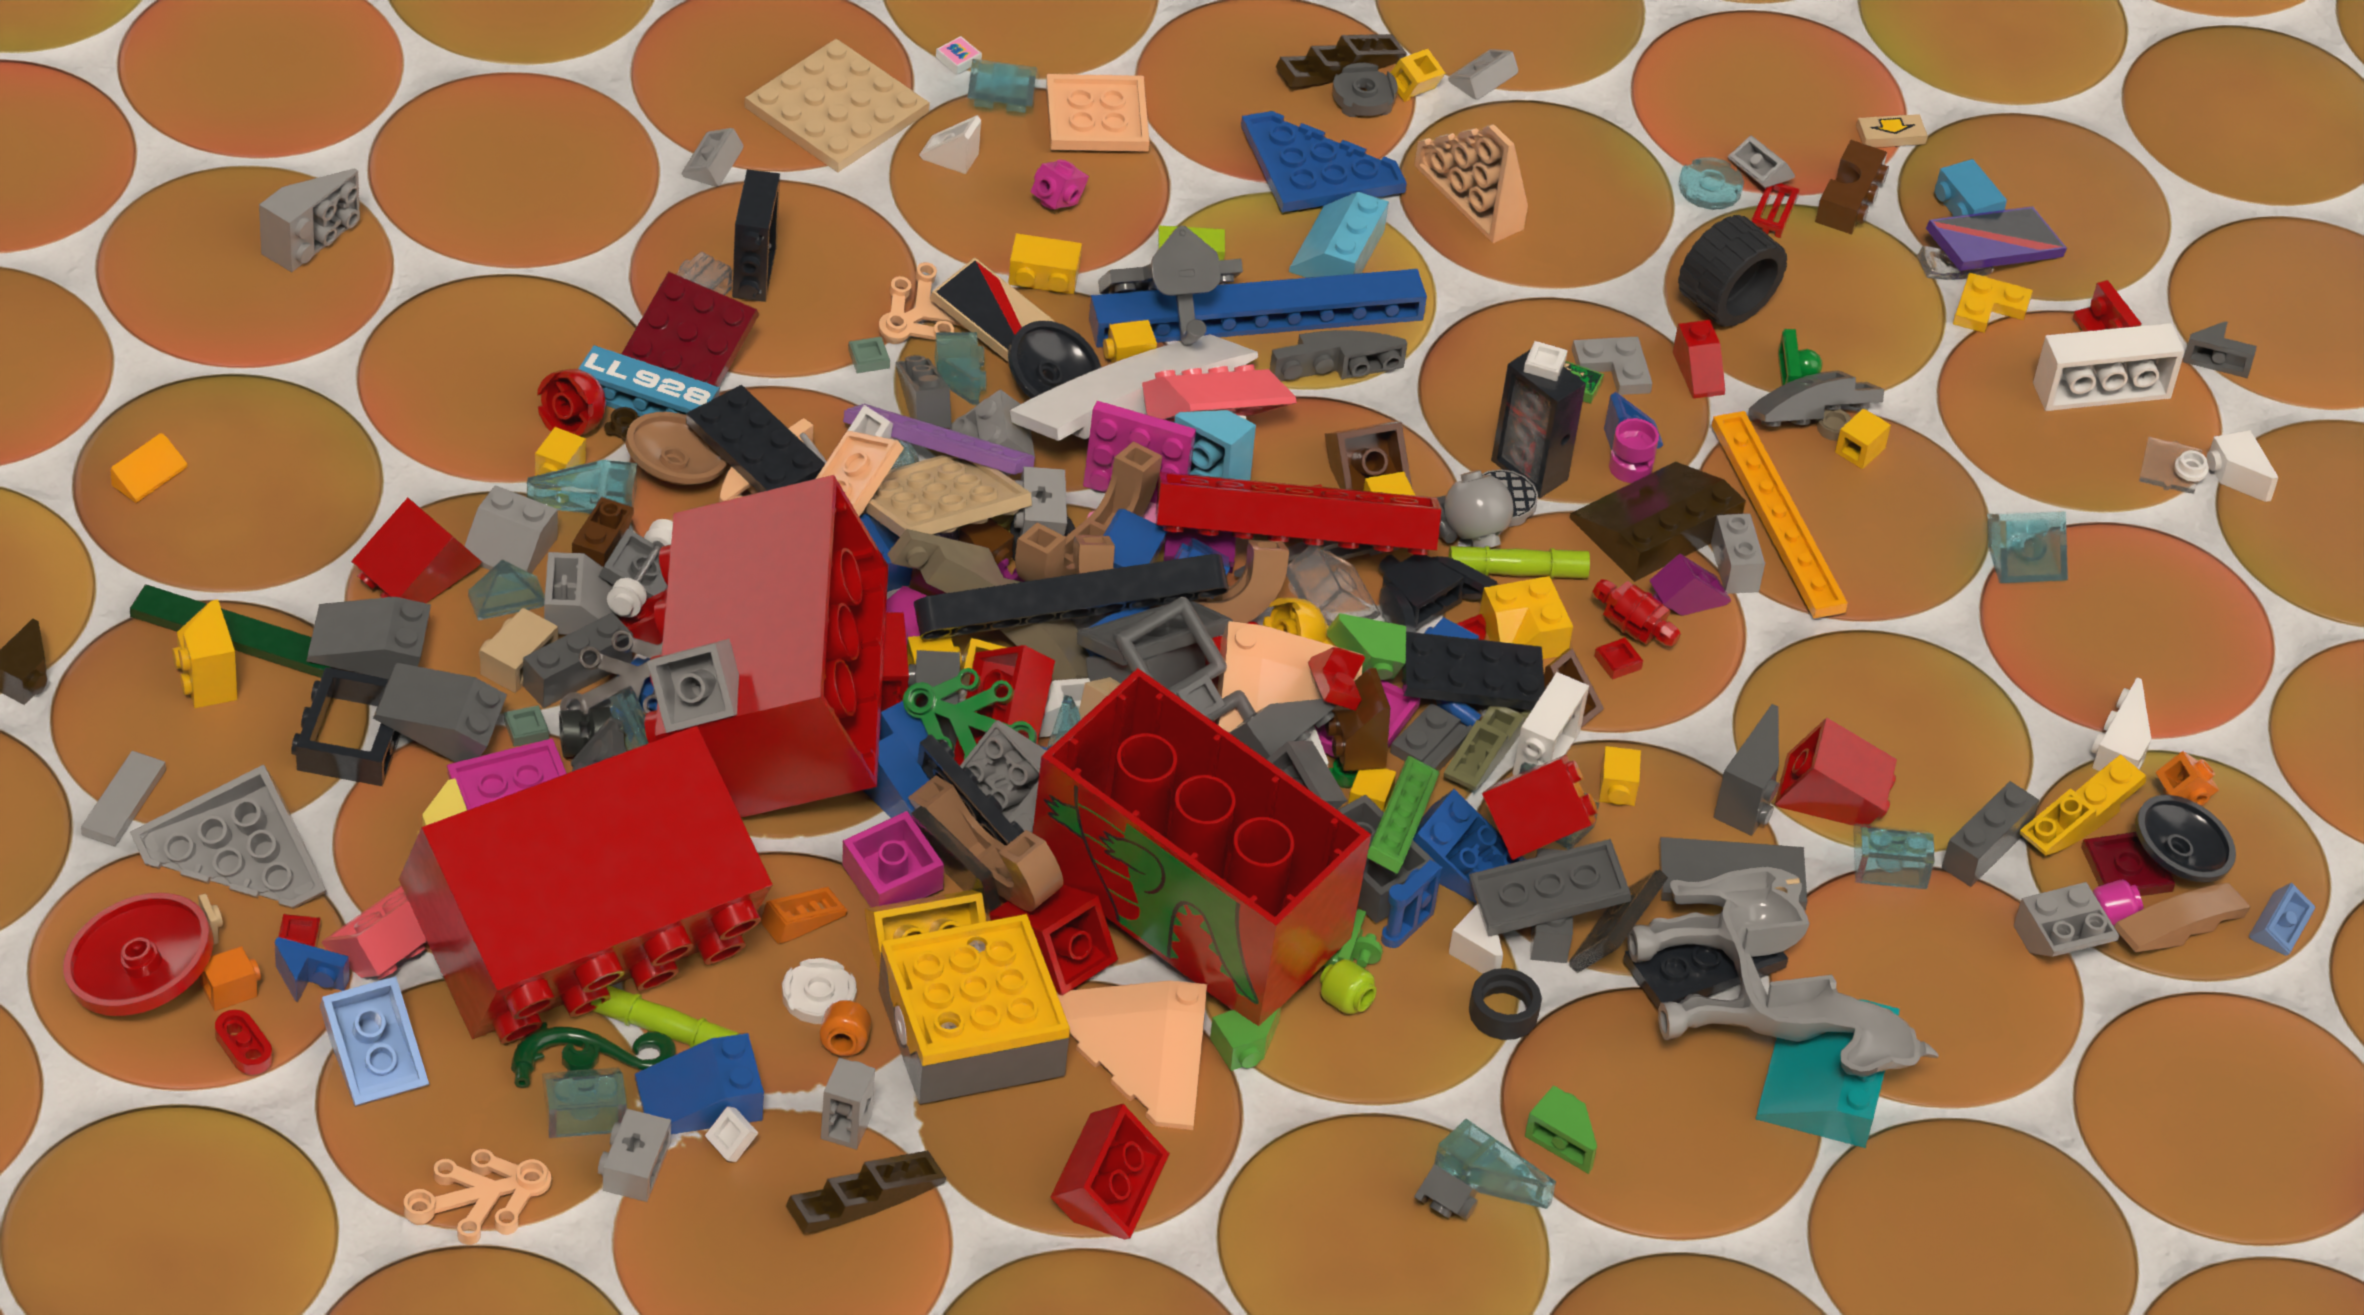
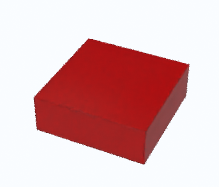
M1626 637L1595 649L1594 657L1612 680L1641 670L1643 667V659Z
M283 914L278 937L317 947L321 918Z

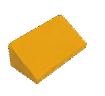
M159 433L111 467V485L137 503L186 469L188 463L164 434Z

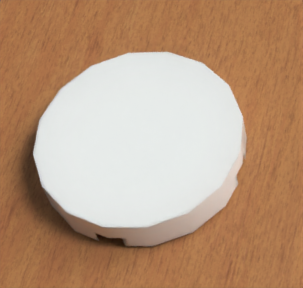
M825 958L804 960L800 962V966L787 971L782 982L783 1004L790 1014L804 1022L822 1024L825 1011L832 1003L840 1000L856 1001L857 988L855 978L851 973L849 975L844 970V966L837 961Z

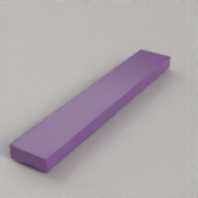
M861 404L844 410L843 422L852 424L865 405L893 423L891 437L1013 475L1021 473L1023 467H1034L1035 457L1031 454L868 404Z

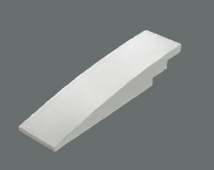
M1211 334L1202 336L1192 345H1185L1182 341L1109 364L1042 393L1011 409V422L1057 441L1070 434L1087 439L1090 435L1092 411L1096 401L1147 415L1142 383L1155 379V373L1175 370L1177 376L1182 375L1181 371L1202 368V374L1208 373V369L1228 366L1229 372H1233L1235 367L1246 365L1257 359L1258 352Z

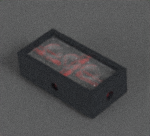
M1530 350L1508 363L1491 461L1502 470L1514 471L1525 476L1534 484L1540 499L1568 481L1586 383L1564 366L1557 381L1524 372L1525 362L1530 353Z

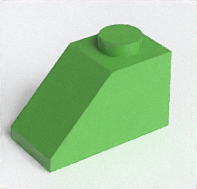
M1339 613L1327 629V636L1337 647L1365 656L1362 664V674L1369 668H1376L1381 680L1394 679L1405 665L1406 626Z
M1281 1007L1260 1026H1257L1235 1010L1212 1017L1210 1039L1230 1071L1241 1067L1246 1069L1252 1068L1265 1058L1280 1021Z
M1553 1085L1529 1113L1525 1137L1589 1174L1593 1168L1597 1143L1586 1104L1578 1100L1573 1094L1564 1092Z

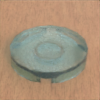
M1707 157L1695 159L1688 166L1686 164L1681 170L1678 186L1680 193L1688 202L1697 207L1717 210L1731 207L1740 200L1744 180L1738 169L1735 171L1730 168V163L1725 160Z

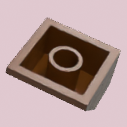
M1387 422L1325 433L1330 468L1340 489L1363 491L1365 478L1405 472L1412 487L1402 422Z
M1369 668L1355 680L1356 687L1362 698L1356 711L1337 705L1331 710L1335 716L1325 723L1327 737H1332L1334 757H1339L1344 771L1386 768L1391 708L1377 669Z

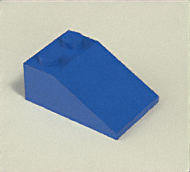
M748 1033L711 1038L635 1073V1082L643 1113L670 1119L671 1134L710 1129L727 1106L736 1108L749 1123L763 1121L764 1091Z

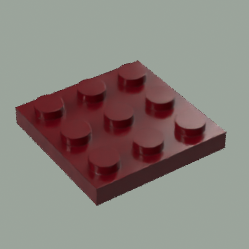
M668 271L621 354L719 387L755 324L759 312L756 308Z

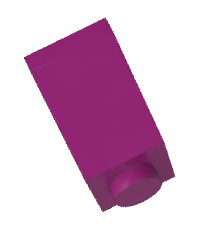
M1682 554L1677 555L1649 580L1656 591L1653 595L1654 598L1663 603L1668 609H1672L1682 616L1725 606L1732 601L1717 576Z

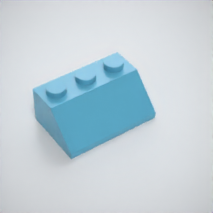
M1356 192L1324 205L1294 258L1289 272L1306 278L1362 273L1385 231L1389 202Z
M1229 410L1179 412L1175 415L1174 423L1196 429L1190 475L1243 480L1251 479L1255 424Z

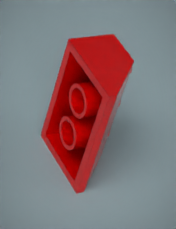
M1124 1103L1092 1112L1050 1198L1074 1223L1124 1240L1130 1239L1170 1153Z

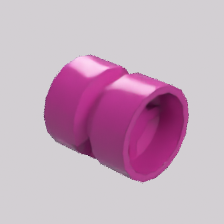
M1632 418L1620 422L1616 427L1609 469L1617 479L1633 483L1652 473L1659 440L1658 430L1652 423L1643 419Z

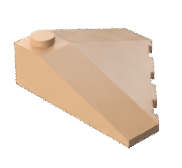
M1495 125L1486 126L1481 131L1477 128L1465 130L1458 133L1459 135L1457 136L1453 133L1436 137L1433 141L1430 138L1418 141L1414 166L1492 243L1524 230L1528 203L1515 145Z
M1228 621L1221 638L1220 653L1227 663V669L1219 675L1218 693L1221 698H1224L1236 690L1243 691L1255 712L1269 704L1323 699L1308 662L1312 656L1336 646L1267 626ZM1362 666L1358 671L1354 681L1362 675ZM1234 708L1217 718L1216 724L1227 732H1231L1244 720L1237 708Z
M1169 980L1071 990L1064 995L1057 993L1070 1027V1034L1079 1042L1076 1050L1095 1068L1101 1063L1113 1075L1111 1084L1129 1101L1136 1097L1148 1109L1146 1118L1153 1125L1193 1130L1207 984Z

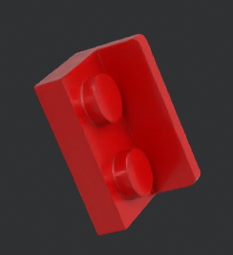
M2108 280L2096 283L2090 307L2076 310L2073 316L2084 332L2137 327L2142 324Z

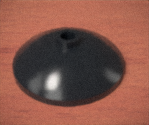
M1034 321L1023 326L1012 338L1008 349V362L1011 373L1019 387L1031 399L1070 380L1102 368L1094 349L1079 333L1053 321Z
M2159 795L2148 799L2138 810L2135 818V828L2140 843L2150 858L2165 871L2188 881L2213 882L2223 878L2233 867L2236 859L2233 839L2222 822L2203 806L2183 797Z

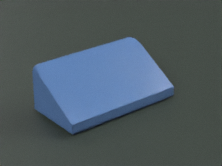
M2291 882L2272 894L2250 932L2249 938L2287 956L2292 951L2316 907Z

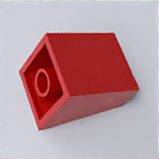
M408 497L351 561L361 570L357 577L373 590L377 585L384 590L380 595L381 598L400 597L422 603L429 602L482 563L478 557Z
M1826 717L1787 753L1775 805L1783 809L1866 828L1876 818L1878 820L1882 819L1890 807L1888 797L1896 781L1894 771L1897 759Z
M1566 754L1495 783L1482 793L1512 860L1589 827L1596 822L1594 815L1598 813L1597 806L1590 793L1584 794L1579 781L1583 780L1581 771L1576 761H1569Z
M1063 884L1062 888L1031 912L1025 911L1007 901L989 913L991 921L1027 914L1056 993L1060 995L1066 994L1118 960L1098 895Z

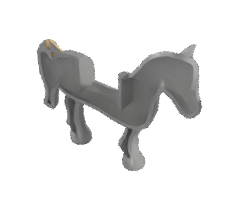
M1757 867L1727 872L1701 882L1673 880L1670 882V888L1676 904H1714L1723 907L1722 912L1714 916L1695 912L1670 919L1655 918L1649 925H1634L1628 929V949L1634 962L1649 961L1657 951L1668 947L1697 945L1723 950L1734 962L1740 978L1741 991L1738 999L1719 1000L1707 998L1699 994H1688L1680 1003L1672 1001L1661 1002L1658 1010L1660 1031L1666 1040L1680 1037L1688 1027L1697 1028L1712 1023L1746 1027L1758 1034L1797 1042L1812 1039L1825 1032L1854 1033L1851 1042L1841 1051V1068L1846 1074L1859 1077H1867L1888 1069L1906 1068L1915 1065L1920 1057H1939L1938 1053L1930 1045L1917 1039L1915 1030L1903 1018L1894 1014L1890 1009L1880 1007L1871 1002L1859 1001L1852 996L1839 993L1836 989L1837 982L1833 975L1770 982L1767 995L1751 957L1785 951L1795 945L1806 934L1810 924L1803 907L1799 903V895L1802 890L1800 878L1787 871L1772 867Z

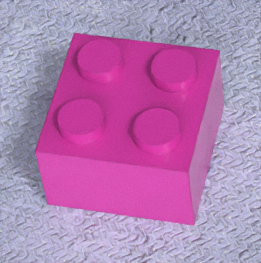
M908 811L843 840L842 866L870 907L921 899L943 889L944 864Z

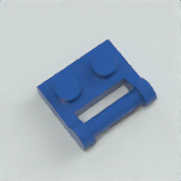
M1431 859L1421 869H1414L1404 884H1395L1389 889L1388 901L1391 905L1387 926L1383 928L1381 941L1386 947L1397 948L1401 946L1434 915L1442 866Z

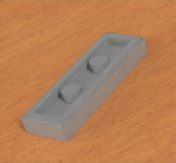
M131 751L82 824L81 834L85 837L116 846L166 771L165 761Z

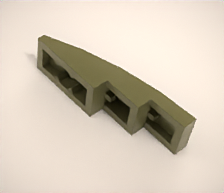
M1490 706L1481 721L1476 720L1444 771V777L1476 791L1494 771L1520 736L1521 727L1532 710Z

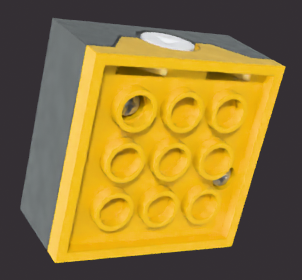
M1027 914L882 941L878 989L919 1104L1065 1076L1070 1027Z

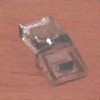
M1923 246L1917 254L1927 278L1959 280L1967 279L1969 272L1984 276L1991 274L1994 270L1992 266L1959 271L1946 253L1938 248Z

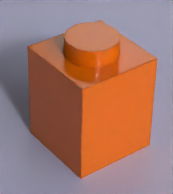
M242 946L211 956L207 966L200 975V985L214 1011L256 998L257 981L261 980L256 960L254 958L249 960Z

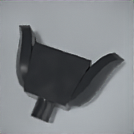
M1414 554L1401 562L1393 555H1387L1380 562L1378 568L1383 574V586L1379 593L1382 613L1388 623L1406 626V632L1417 633V629L1460 604L1462 599H1481L1484 587L1498 585L1494 579L1450 557H1429L1427 555Z

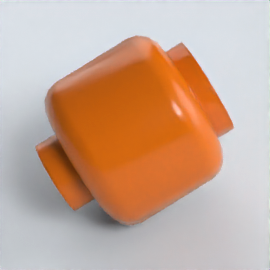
M840 1000L832 1003L825 1011L819 1031L823 1046L832 1054L839 1056L858 1054L866 1046L871 1029L870 1014L862 1005L850 1000Z

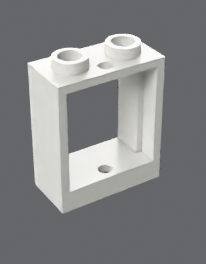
M1556 672L1521 727L1512 775L1515 776L1568 753L1580 734L1589 685Z

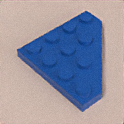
M1274 111L1242 116L1241 127L1281 212L1324 206L1356 192L1373 197L1406 192L1407 182L1395 160L1385 156L1382 160L1366 154L1367 149L1346 140H1342L1341 143L1326 138L1325 132L1301 123L1298 127L1284 121V115Z

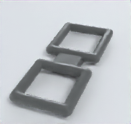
M1186 597L1176 599L1120 632L1115 637V642L1132 671L1134 672L1139 668L1153 678L1132 642L1180 614L1210 664L1168 688V690L1212 721L1234 708H1237L1243 720H1246L1255 713L1254 708L1243 691L1236 690L1221 698L1212 683V679L1226 671L1227 663Z

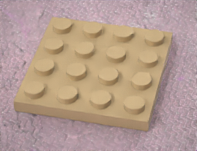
M838 39L828 43L745 97L746 109L836 172H840L929 113L930 102Z
M944 454L891 469L864 511L899 537H901L906 529L932 535L935 533H950L955 531L957 527L970 523L982 524L987 522L988 518L1001 514H1016L1019 512V509L1032 506L1031 492L999 470Z

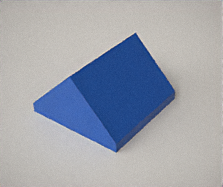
M1118 509L1103 535L1109 536L1115 545L1113 569L1157 562L1168 531H1164L1162 526L1126 509Z

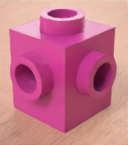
M1066 160L1042 163L1035 173V182L1030 192L1041 199L1042 205L1050 209L1057 210L1062 207L1074 206L1078 204L1089 176Z

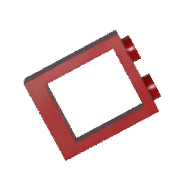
M886 612L881 712L903 701L904 694L908 689L909 670L904 612Z

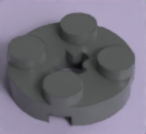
M1354 63L1344 67L1340 75L1336 74L1333 81L1332 94L1336 103L1342 107V113L1346 116L1388 115L1391 113L1392 106L1396 101L1398 85L1395 77L1387 71L1386 76L1378 71L1377 65Z

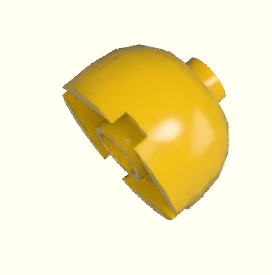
M1291 597L1277 598L1270 603L1269 607L1274 608L1270 616L1264 617L1263 626L1322 643L1326 641L1328 625L1322 612L1315 604L1306 599Z

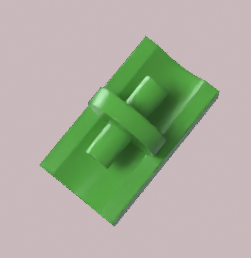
M1357 909L1351 939L1323 966L1334 965L1343 959L1353 961L1355 958L1357 964L1364 968L1367 964H1374L1380 961L1383 948L1376 941V936L1368 933L1366 937H1362L1363 930L1361 927L1366 911Z

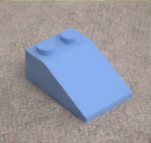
M396 976L322 997L320 1003L321 1014L331 1046L355 1107L429 1085Z

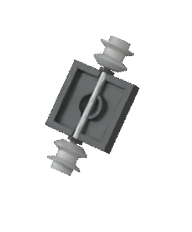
M668 519L654 521L644 538L627 529L600 572L599 577L613 585V589L607 595V603L610 609L617 615L622 617L637 615L641 606L644 605L648 598L667 589L668 585L664 581L659 565V550L662 546L671 544L673 521Z

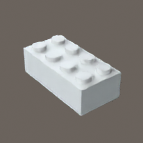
M2172 323L2046 335L2033 384L2045 411L2170 399L2185 350Z

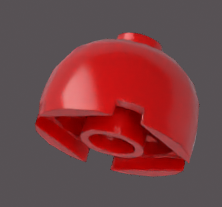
M566 369L553 372L546 376L538 387L537 396L541 395L542 403L538 407V412L544 425L550 431L557 427L581 437L596 428L605 414L606 398L604 390L599 381L592 374L585 371Z

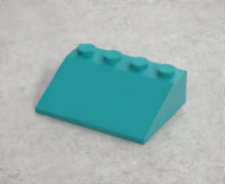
M1864 999L1859 1000L1871 1002L1880 1007L1890 1009L1894 1014L1899 1015V1008L1887 1006L1884 1004ZM1825 1032L1812 1039L1798 1042L1776 1038L1756 1120L1866 1148L1885 1070L1867 1077L1849 1075L1841 1068V1051L1851 1042L1854 1033Z

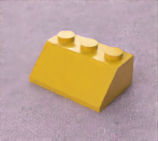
M975 890L864 909L869 943L879 974L882 941L986 922L982 893Z

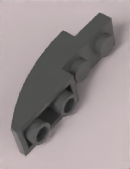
M1354 330L1319 331L1299 334L1298 345L1272 350L1270 371L1280 381L1337 371L1341 380L1404 368L1408 343L1403 338L1387 334Z
M1839 370L1821 372L1796 379L1776 388L1749 408L1748 415L1761 420V424L1765 426H1780L1781 421L1807 425L1810 424L1811 419H1824L1825 409L1838 410L1841 408V404H1849L1855 408H1868L1870 403L1883 402L1884 389L1869 382H1856V377Z

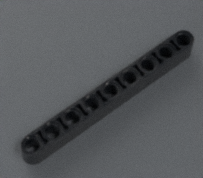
M1208 554L931 595L920 598L913 603L920 638L928 640L1165 605L1180 597H1186L1189 601L1211 598L1227 593L1229 587L1222 555Z

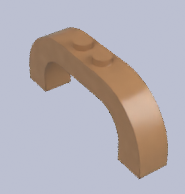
M1134 441L1114 457L1111 480L1101 503L1093 514L1065 537L1037 522L1017 539L1015 566L1018 576L1024 581H1032L1076 574L1073 561L1074 535L1103 536L1118 509H1126L1143 517L1158 481L1162 455Z
M1074 535L1073 561L1076 574L1113 569L1115 545L1109 536ZM1248 540L1245 569L1239 580L1229 588V591L1213 599L1205 598L1192 601L1231 618L1233 622H1250L1263 613L1279 594L1287 574L1288 548L1283 541ZM1162 605L1151 606V607H1149V608L1152 609V608H1156V607H1159V606H1162ZM1118 612L1104 613V615L1108 616Z
M934 776L908 797L923 823L952 859L976 881L1017 907L1031 912L1063 887V876L1060 867L1045 840L1025 830L1007 846L982 828L963 803L955 787L940 777Z

